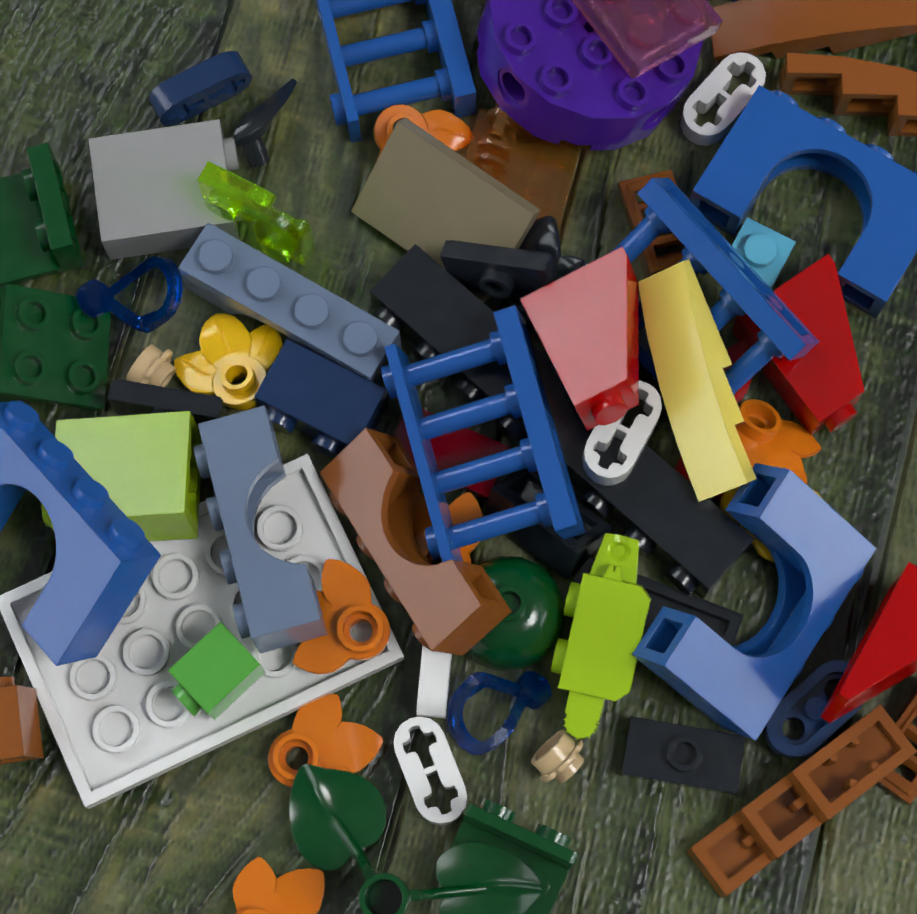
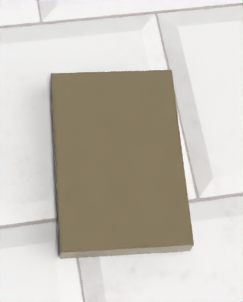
M407 118L398 121L351 210L352 213L407 251L416 244L444 269L440 254L446 240L519 249L541 211ZM469 290L483 303L491 298L485 292Z

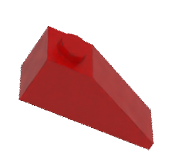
M907 563L885 594L820 716L825 721L832 723L917 672V566Z

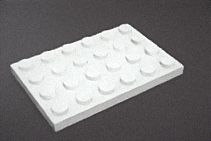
M305 454L284 464L286 477L267 492L256 512L254 523L256 543L265 552L277 559L291 563L306 564L314 580L315 588L319 591H322V570L327 559L340 560L350 564L366 577L309 455ZM206 501L201 502L199 505L198 539L150 542L161 556L99 655L95 658L55 666L21 626L46 586L52 572L0 595V612L32 686L36 688L38 700L83 804L88 809L291 714L304 705L328 694H333L404 660V655L391 628L389 642L378 656L363 661L350 659L340 669L329 674L317 675L309 673L293 664L294 655L302 642L260 654L251 637L242 639L239 634L233 605L242 603L238 584L228 585L219 554V551L229 549L224 529L220 531L214 530ZM371 588L372 604L376 605L381 609L377 601V598ZM221 622L261 664L266 673L215 720L204 709L194 717L171 692L179 682L168 670ZM365 622L355 624L351 629L352 639L357 642L368 640L372 635V627Z

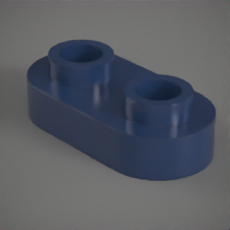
M834 660L820 665L781 700L763 729L765 740L771 750L779 756L788 759L805 757L816 750L863 706V704L832 723L820 718L829 701L825 695V685L829 682L838 684L849 664L848 662ZM786 720H794L801 726L802 735L799 740H790L783 734L782 726Z

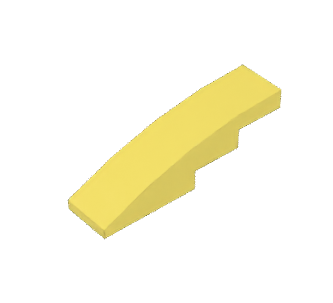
M684 260L639 281L638 286L647 338L662 398L678 449L698 502L747 484L757 478L735 425L744 422V419L723 368L732 365L690 260Z

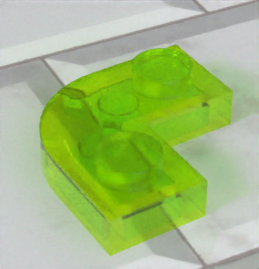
M208 161L197 179L203 200L206 201L205 206L226 220L234 221L237 216L251 223L256 240L260 243V250L269 257L281 263H288L292 259L305 266L315 249L313 233L308 221L300 218L296 221L292 216L284 212H276L272 208L277 198L276 195Z

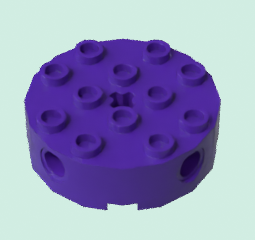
M487 0L477 30L479 41L477 57L480 75L500 109L533 136L557 145L560 140L575 145H590V150H617L650 136L674 109L694 77L703 40L697 6L694 0Z

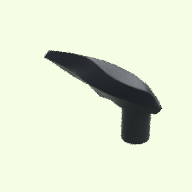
M293 78L269 99L249 112L236 128L233 135L235 145H242L249 166L252 168L260 167L270 161L262 136L268 131L272 121L293 92L297 81Z

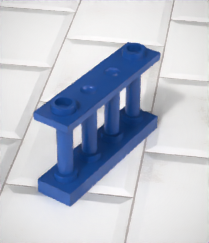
M315 0L338 93L329 95L337 127L347 125L351 143L362 141L358 116L382 111L392 105H408L440 97L441 102L451 101L454 115L458 118L476 114V90L452 0ZM414 1L416 6L421 4L426 6L429 20L422 21L421 28L340 46L333 19ZM427 49L429 54L438 52L442 69L434 70L435 76L352 95L346 67Z
M652 178L637 193L648 205L644 210L646 217L612 251L623 246L630 263H632L662 232L665 234L672 232L685 246L681 251L683 258L679 262L689 259L696 276L699 273L706 275L709 272L723 287L719 292L721 299L710 308L718 331L737 314L739 316L747 314L761 329L757 333L759 340L725 372L733 395L774 356L782 358L785 355L789 361L802 358L820 342L670 178ZM640 300L638 301L639 361L658 381L646 329L644 328L645 322Z
M515 305L493 312L498 330L489 333L490 339L411 364L409 363L408 356L396 344L384 347L389 365L381 368L382 376L390 398H398L432 523V526L425 528V537L434 561L442 560V562L452 559L463 562L460 551L461 547L543 523L545 528L553 526L555 532L562 539L586 533L524 317ZM493 361H498L499 365L508 363L513 384L506 385L504 387L505 392L424 417L416 388L417 385ZM510 414L513 415L514 419L523 417L528 438L521 439L520 446L444 470H438L430 439ZM525 468L528 469L529 473L538 471L544 492L535 494L536 501L453 525L445 493Z

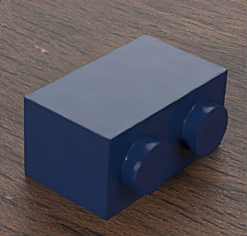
M286 339L254 396L258 407L265 405L274 429L291 435L293 429L313 438L311 445L333 459L365 428L374 430L388 406L387 390L288 339Z

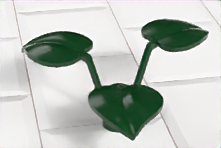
M304 764L298 769L292 785L289 803L290 826L294 842L308 862L325 871H333L342 867L352 855L354 856L366 880L359 893V905L364 914H406L410 902L442 899L439 914H524L541 895L543 890L542 883L522 860L502 848L483 842L461 843L441 854L436 864V876L441 886L439 888L409 890L407 884L396 875L389 873L376 874L362 848L377 842L385 829L387 809L379 790L364 777L352 772L327 769L310 764Z

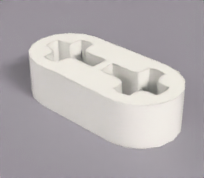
M738 52L730 54L722 60L692 93L683 107L680 124L683 134L689 141L697 145L708 146L716 144L732 129L759 85L764 87L766 72L760 60L749 53ZM743 72L750 75L748 86L745 84L739 85L731 95L726 92L732 75L738 77ZM715 103L720 106L716 113L714 124L707 122L701 127L695 123L698 114L696 111L705 114Z
M639 381V399L645 402L643 411L649 415L648 417L639 414L629 429L621 425L624 419L623 416L612 424L595 426L591 432L583 452L582 464L587 476L595 483L604 486L616 485L628 477L658 422L662 409L661 397L657 390L649 383ZM616 437L623 441L617 459L623 464L620 465L613 462L608 469L602 468L598 465L600 455L595 450L605 452L613 438Z
M422 646L417 716L446 718L452 654L430 651Z
M426 717L409 718L395 732L393 743L397 759L416 808L422 818L431 824L440 826L451 824L461 817L467 804L466 788L451 749L439 724ZM420 728L424 736L432 734L435 736L437 742L429 746L433 766L423 769L416 752L406 754L403 746L411 742L409 732L414 729ZM437 773L445 790L455 788L458 797L450 801L451 812L441 815L438 807H426L424 800L432 796L431 786L427 779L428 776Z

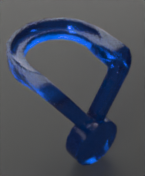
M153 256L144 260L139 266L109 288L99 280H89L78 288L76 300L81 310L88 316L100 317L111 311L134 329L149 333L175 315L181 303L183 292L182 277L178 266L171 259ZM155 268H160L166 277V299L157 311L138 316L113 298L136 279Z
M526 671L515 682L485 672L472 673L456 689L449 700L447 710L448 726L454 740L463 750L472 755H483L498 748L501 742L507 739L516 728L525 707L533 710L540 709L550 700L552 696L551 687L543 676L534 671ZM486 687L517 697L504 723L486 741H478L467 731L463 719V709L468 698Z

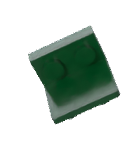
M48 142L26 148L31 168L24 169L21 173L0 178V288L6 283L14 285L85 266L61 168Z
M6 283L0 288V402H10L15 398L95 411L105 407L111 305L108 302Z
M483 799L480 808L467 803L463 812V821L451 847L467 842H483L502 848L518 857L535 873L543 886L541 895L524 914H551L567 875L579 853L568 849L571 838L542 824H538L535 833L513 823L516 816L514 811L488 799Z

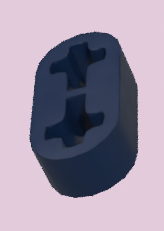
M237 51L223 52L160 83L150 93L149 102L163 125H176L238 95L249 86L252 81V75Z

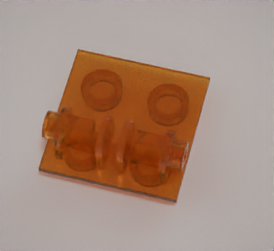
M497 102L493 109L486 110L480 108L465 159L539 208L541 211L535 220L548 215L553 216L556 219L559 231L581 145H575L560 140L557 145L533 136L500 109Z

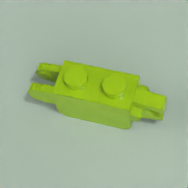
M605 533L590 573H583L581 584L571 582L563 615L573 618L569 640L558 638L551 672L561 674L558 688L569 690L565 709L567 715L563 719L565 720L563 726L567 729L566 733H570L576 740L585 737L590 738L593 733L595 734V730H597L598 724H600L599 720L602 716L605 699L617 701L628 694L632 688L638 661L632 653L643 638L651 598L643 585L637 584L640 541L631 537Z

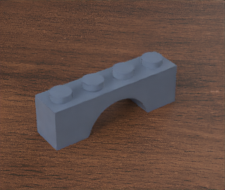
M209 222L178 267L187 290L231 315L241 314L259 320L283 333L302 347L379 386L383 381L381 368L389 365L384 347L396 344L402 350L399 330Z
M265 405L199 423L198 427L203 444L193 446L202 479L209 477L212 479L216 496L206 498L214 530L220 531L224 529L229 549L219 551L228 585L238 584L242 603L233 605V612L241 638L251 637L261 654L328 635L314 580L307 565L277 559L265 552L256 543L254 523L258 507L267 492L286 477L274 427Z

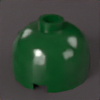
M498 556L479 563L478 565L484 568L512 612L466 653L476 663L494 671L519 670L539 664L555 648L564 627L563 614L565 603L557 582L540 565L523 557Z

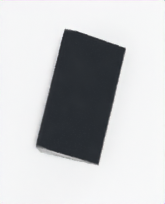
M525 468L511 473L493 486L484 511L485 516L536 501L535 494L544 492L538 471L529 473L528 469ZM578 500L576 501L586 532L584 534L562 539L555 532L553 526L545 528L543 523L507 533L565 579H569L578 572L601 545L605 533H611L613 528Z

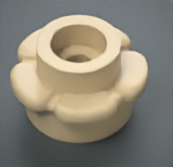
M150 344L136 359L126 376V380L166 387L177 369L170 364L173 352L170 349L163 352L155 345Z
M560 730L551 736L531 759V763L540 772V780L546 783L555 778L561 784L572 777L584 762V758L578 753L583 747V741L580 738L574 741L564 730Z

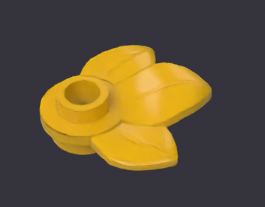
M216 313L204 323L199 337L201 350L179 356L174 360V367L177 368L176 374L190 392L216 395L223 399L225 406L236 410L252 409L257 406L254 396L283 347L281 336L278 330L267 324L249 333L244 324L235 316ZM247 376L242 383L233 385V382L237 379Z

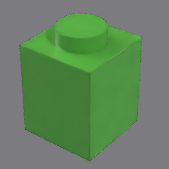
M221 622L168 670L179 682L171 690L175 697L194 717L204 709L213 720L220 716L266 673L261 664Z

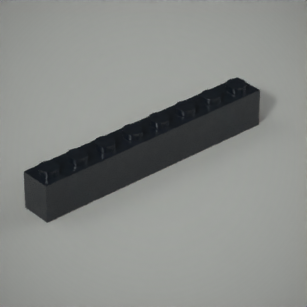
M416 244L370 290L372 308L375 310L372 316L399 330L401 334L415 345L412 351L419 361L490 339L489 333L498 330L493 311ZM533 346L570 480L582 492L579 496L582 504L603 520L607 516L612 518L625 530L621 534L622 536L639 540V554L643 557H648L651 553L668 568L664 572L665 576L675 587L687 595H691L695 591L704 599L748 550L754 538L710 499L698 502L692 484L647 445H645L631 473L624 481L616 485L604 486L591 480L583 469L582 456L586 442L594 428L586 430L553 363ZM498 361L449 375L457 382L453 386L455 391L467 403L505 392L504 387L506 385L513 384L508 363L499 365ZM510 414L498 418L495 422L499 431L518 446H520L521 439L528 438L523 417L514 419L513 415ZM614 437L605 452L596 449L595 452L600 455L598 465L605 469H608L613 462L622 465L623 463L617 459L623 441Z

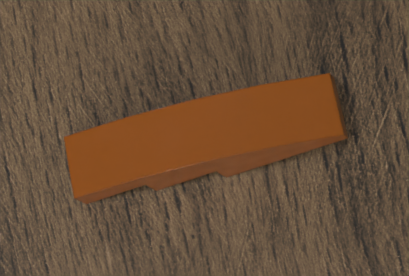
M739 0L707 8L713 54L719 64L730 54L738 52L749 53L753 56L772 52L776 59L784 58L787 52L804 53L829 46L832 53L835 54L917 33V0Z
M787 52L779 74V90L788 95H833L834 115L887 116L888 136L917 137V72L902 67L844 56Z
M880 704L694 844L686 852L721 899H723L769 863L783 855L821 824L830 820L914 755L917 750Z

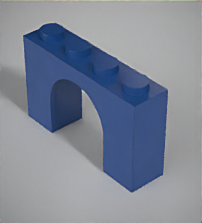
M759 85L692 190L690 201L711 224L735 236L761 192L778 176L799 169L819 170L835 176L855 195L862 214L860 238L838 272L843 299L872 317L877 318L917 252V171L912 172L896 163L892 155L885 149L874 144L865 145L846 134L844 128L834 120L826 117L817 118L799 108L797 102L788 94L778 90L769 91Z
M23 401L0 402V533L23 494L29 490L41 501L47 510L56 539V558L51 577L21 626L55 666L95 658L99 655L161 554L147 540L142 528L130 520L110 499L106 488L93 480L74 459L73 452L65 444L59 442L39 420L38 413Z
M755 463L752 467L757 479L741 485L725 511L766 546L776 564L778 595L775 607L767 623L748 641L731 646L697 616L663 606L632 653L636 659L721 728L754 741L757 740L762 730L766 727L767 722L792 682L803 671L807 658L822 634L833 623L836 612L853 585L863 575L864 567L876 550V547L793 471Z

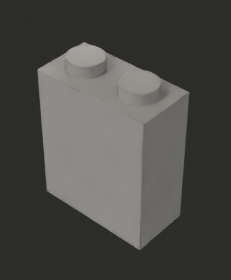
M220 119L88 139L101 242L110 260L191 248L208 222L239 239L237 222L247 220L242 188L232 189L230 171L240 169L235 141L233 137H224Z

